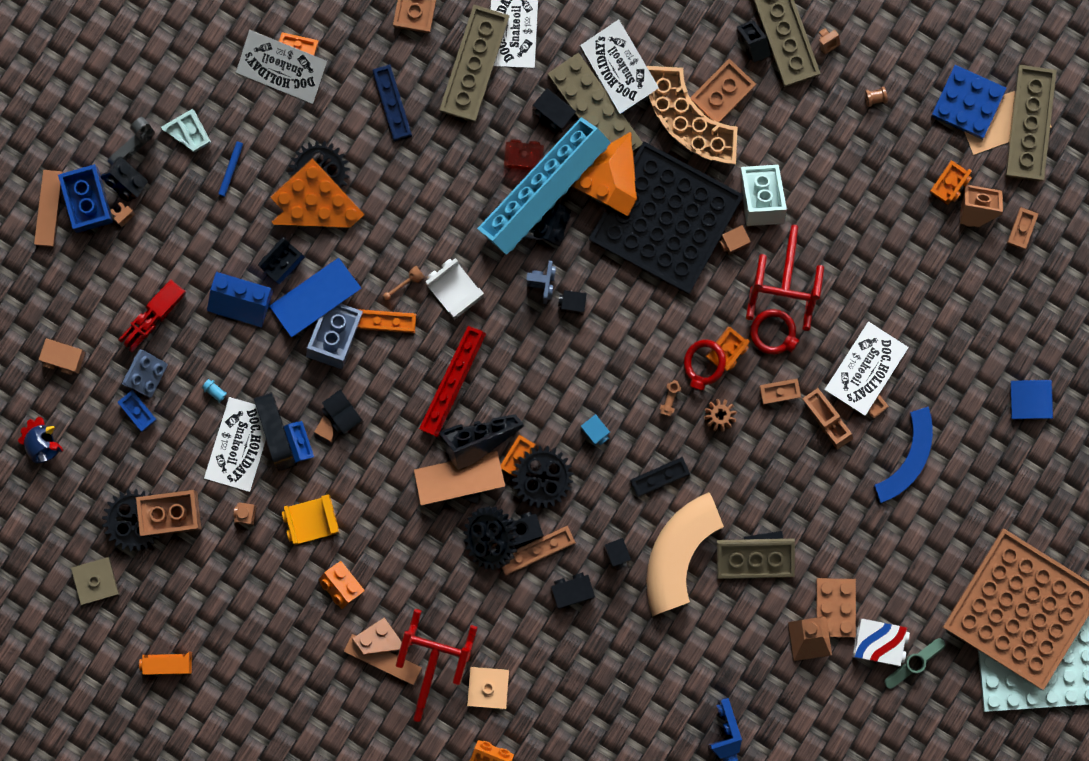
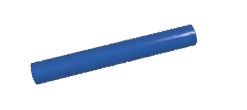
M236 141L218 193L219 196H226L243 147L241 142Z

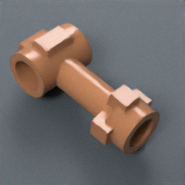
M676 380L667 383L668 395L665 405H661L659 409L661 410L660 414L671 417V414L674 413L675 409L672 408L676 393L681 390Z

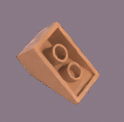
M189 490L136 497L140 536L202 530L197 491Z

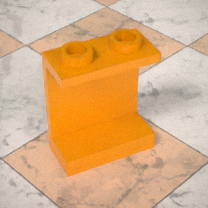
M329 494L308 502L284 506L285 511L282 512L284 523L288 522L290 530H287L289 542L293 541L294 545L340 533Z

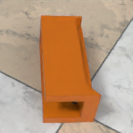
M189 651L186 655H148V658L147 655H142V659L139 660V670L142 671L143 675L192 674V652Z

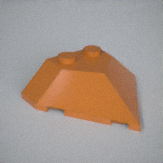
M632 132L610 143L606 151L601 153L594 160V163L581 174V177L571 185L574 189L584 192L626 216H629L637 201L631 141Z

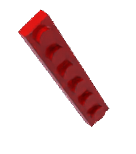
M471 326L467 327L419 429L421 431L438 437L486 336L485 332Z

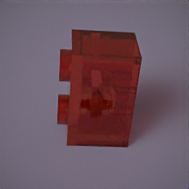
M516 139L506 142L504 168L532 170L543 158L544 145H540L541 143L537 141H530L529 144L522 143L521 140ZM523 151H527L526 158H522L521 154Z

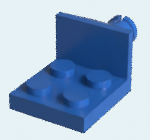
M729 698L718 700L719 705L716 706L719 715L723 716L725 720L723 724L725 734L730 735V738L709 744L708 746L723 761H738L737 753L740 752L742 738Z

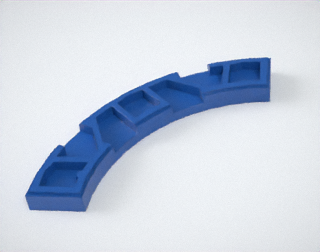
M929 406L910 412L913 437L911 448L901 467L888 479L874 485L880 503L890 500L907 489L925 466L933 437Z

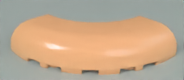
M647 66L659 87L649 94V99L655 114L669 134L685 148L701 157L723 164L736 165L738 127L713 121L698 109L687 93L683 68Z
M709 492L697 497L677 511L664 526L655 541L650 554L646 577L647 596L652 617L690 602L686 587V577L691 557L705 538L724 527Z

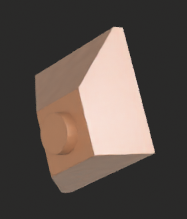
M972 185L964 187L960 209V224L969 227H980L1002 215L1003 197L1001 190Z
M826 617L788 622L794 661L832 656Z

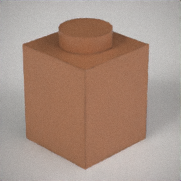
M743 225L722 234L721 241H719L723 251H727L729 255L749 246L751 243Z

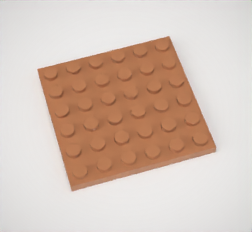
M1003 528L942 628L1039 689L1044 690L1089 616V581Z

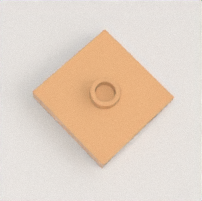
M470 667L467 706L506 709L509 670Z

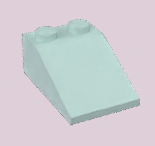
M779 165L741 167L744 212L747 226L785 224L787 208Z

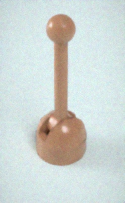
M416 265L409 271V278L389 293H384L383 298L389 300L391 295L410 281L419 282L425 276Z

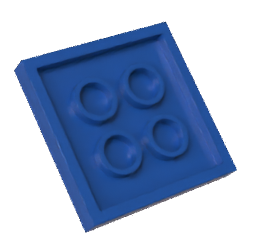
M954 65L931 117L983 140L1006 91V87Z

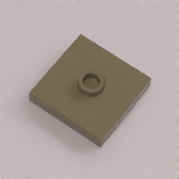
M110 557L71 568L81 605L119 595Z

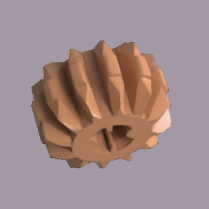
M716 399V406L710 402L709 406L711 409L705 408V412L710 415L704 416V420H711L707 426L710 427L714 424L713 431H716L718 426H720L721 432H724V425L730 429L732 426L729 422H736V419L730 416L736 415L737 412L730 411L733 408V404L726 407L727 400H724L723 404L720 405V400ZM718 411H722L725 414L722 420L715 416Z

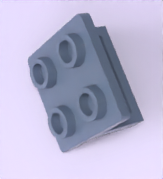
M553 261L548 263L547 275H543L541 271L527 273L526 282L528 287L545 289L543 304H547L548 299H552L553 285H550V281H554L556 272Z
M140 349L134 357L122 384L151 398L168 364Z

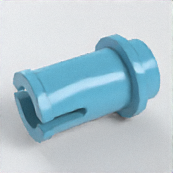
M208 379L202 386V389H204V393H209L220 403L227 395V392L218 387L214 380Z

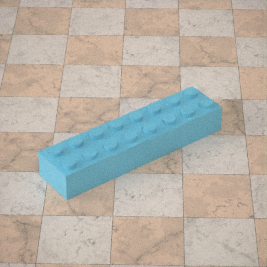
M581 117L477 229L507 255L529 233V230L542 219V216L555 205V202L568 191V188L581 177V174L594 163V160L606 151L611 142L597 127Z

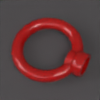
M778 309L765 310L758 314L752 322L750 329L751 339L754 345L764 353L779 354L786 350L792 353L800 341L796 338V326L793 319L784 311ZM768 317H779L788 326L789 334L783 344L776 347L765 345L758 336L760 323Z
M704 339L693 343L688 348L684 357V369L691 380L690 386L700 390H704L706 385L713 384L719 380L726 367V357L723 349L712 340ZM702 347L713 349L718 357V367L715 373L706 378L696 375L691 364L694 353Z

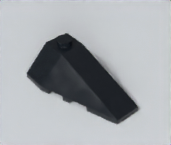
M516 414L493 418L491 422L487 423L476 421L472 426L463 427L462 424L441 431L439 436L450 461L459 470L479 461L522 429L524 424Z

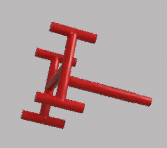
M791 225L781 288L763 285L767 256L764 254L759 255L753 286L750 288L746 313L747 320H753L758 294L762 292L806 301L802 329L804 331L810 330L814 307L821 295L824 266L818 265L816 267L815 281L811 294L789 290L797 243V225Z
M414 609L408 631L404 632L395 665L398 668H403L409 646L413 644L432 649L417 701L414 721H421L440 652L459 657L453 683L460 685L478 629L476 626H470L464 648H454L415 636L422 611Z

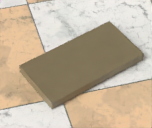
M795 539L717 540V579L795 577Z

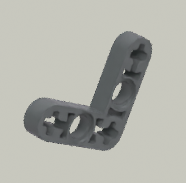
M140 117L132 123L130 129L134 136L110 156L108 163L111 166L116 158L120 156L127 161L155 135V131L144 117Z

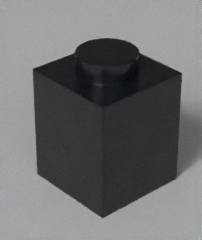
M564 290V294L559 296L558 306L562 307L561 312L584 315L587 293Z

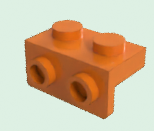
M951 160L930 190V193L947 205L951 201L955 202L961 194L958 190L962 185L966 187L972 177L969 175L972 171L970 169L965 170Z
M727 327L716 341L725 353L726 367L724 371L732 370L737 364L736 359L748 350L749 346L747 345L750 342L731 327ZM710 349L705 357L718 367L717 354L713 349Z
M342 561L328 569L318 579L322 588L331 595L334 603L341 609L345 608L365 591Z

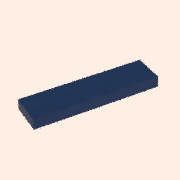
M391 65L373 69L372 71L394 142L412 137Z

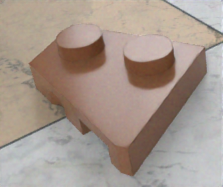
M385 618L352 638L353 643L363 656L400 650L402 643Z

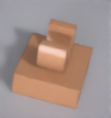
M824 28L819 32L821 35L819 39L820 48L824 54L841 45L839 34L836 30L829 33Z
M119 202L118 205L121 207V211L116 213L111 209V213L115 216L114 220L123 227L136 214L128 205L125 207Z

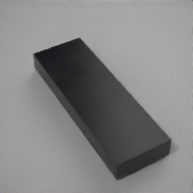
M681 457L631 479L630 482L638 498L690 475L684 458Z

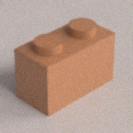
M46 338L39 361L43 363L44 367L54 370V367L62 369V373L72 375L74 372L79 374L86 352L82 349Z

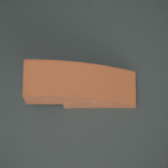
M819 388L802 398L837 450L853 440L852 433Z

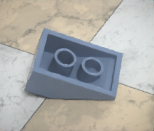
M340 303L320 317L308 344L306 357L343 369L363 311Z

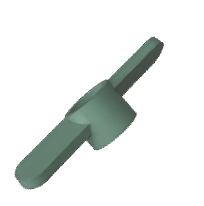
M938 638L918 654L907 656L905 664L885 679V686L890 689L894 688L912 673L922 672L926 667V662L945 648L944 640ZM913 656L919 657L922 661V666L917 671L912 670L909 666V660Z

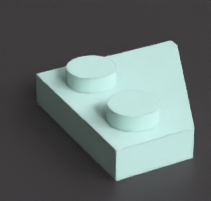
M193 109L161 127L162 130L194 152L211 143Z

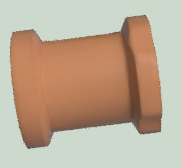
M884 86L878 90H865V99L868 107H871L872 104L881 102L885 104L888 102Z

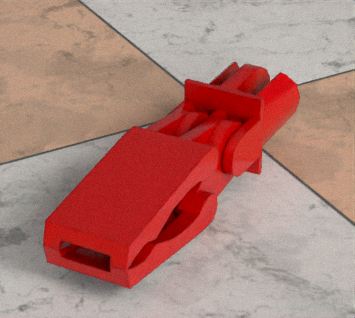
M170 279L146 305L147 311L144 314H139L131 322V326L118 341L120 343L124 342L126 348L130 346L129 350L133 352L155 329L158 319L162 322L183 298L186 291Z

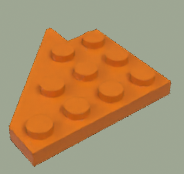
M313 158L270 196L283 210L271 221L274 225L351 228L365 215Z

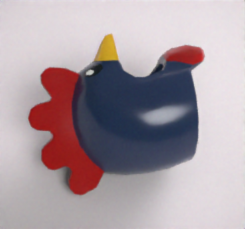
M37 417L36 420L29 419L27 427L21 429L22 437L18 439V442L24 445L30 459L35 463L47 462L53 459L59 452L64 451L53 439L55 427L45 426L42 417Z

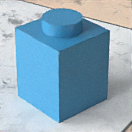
M596 414L580 427L594 446L598 443L601 446L609 439L610 431Z

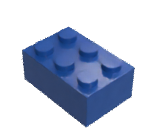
M95 164L58 175L72 228L76 233L114 223L100 171Z

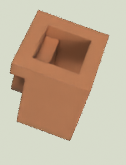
M237 503L233 514L234 522L254 525L257 506Z

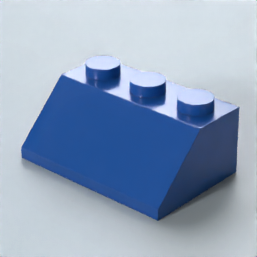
M216 272L210 289L207 311L262 328L273 290L263 285Z

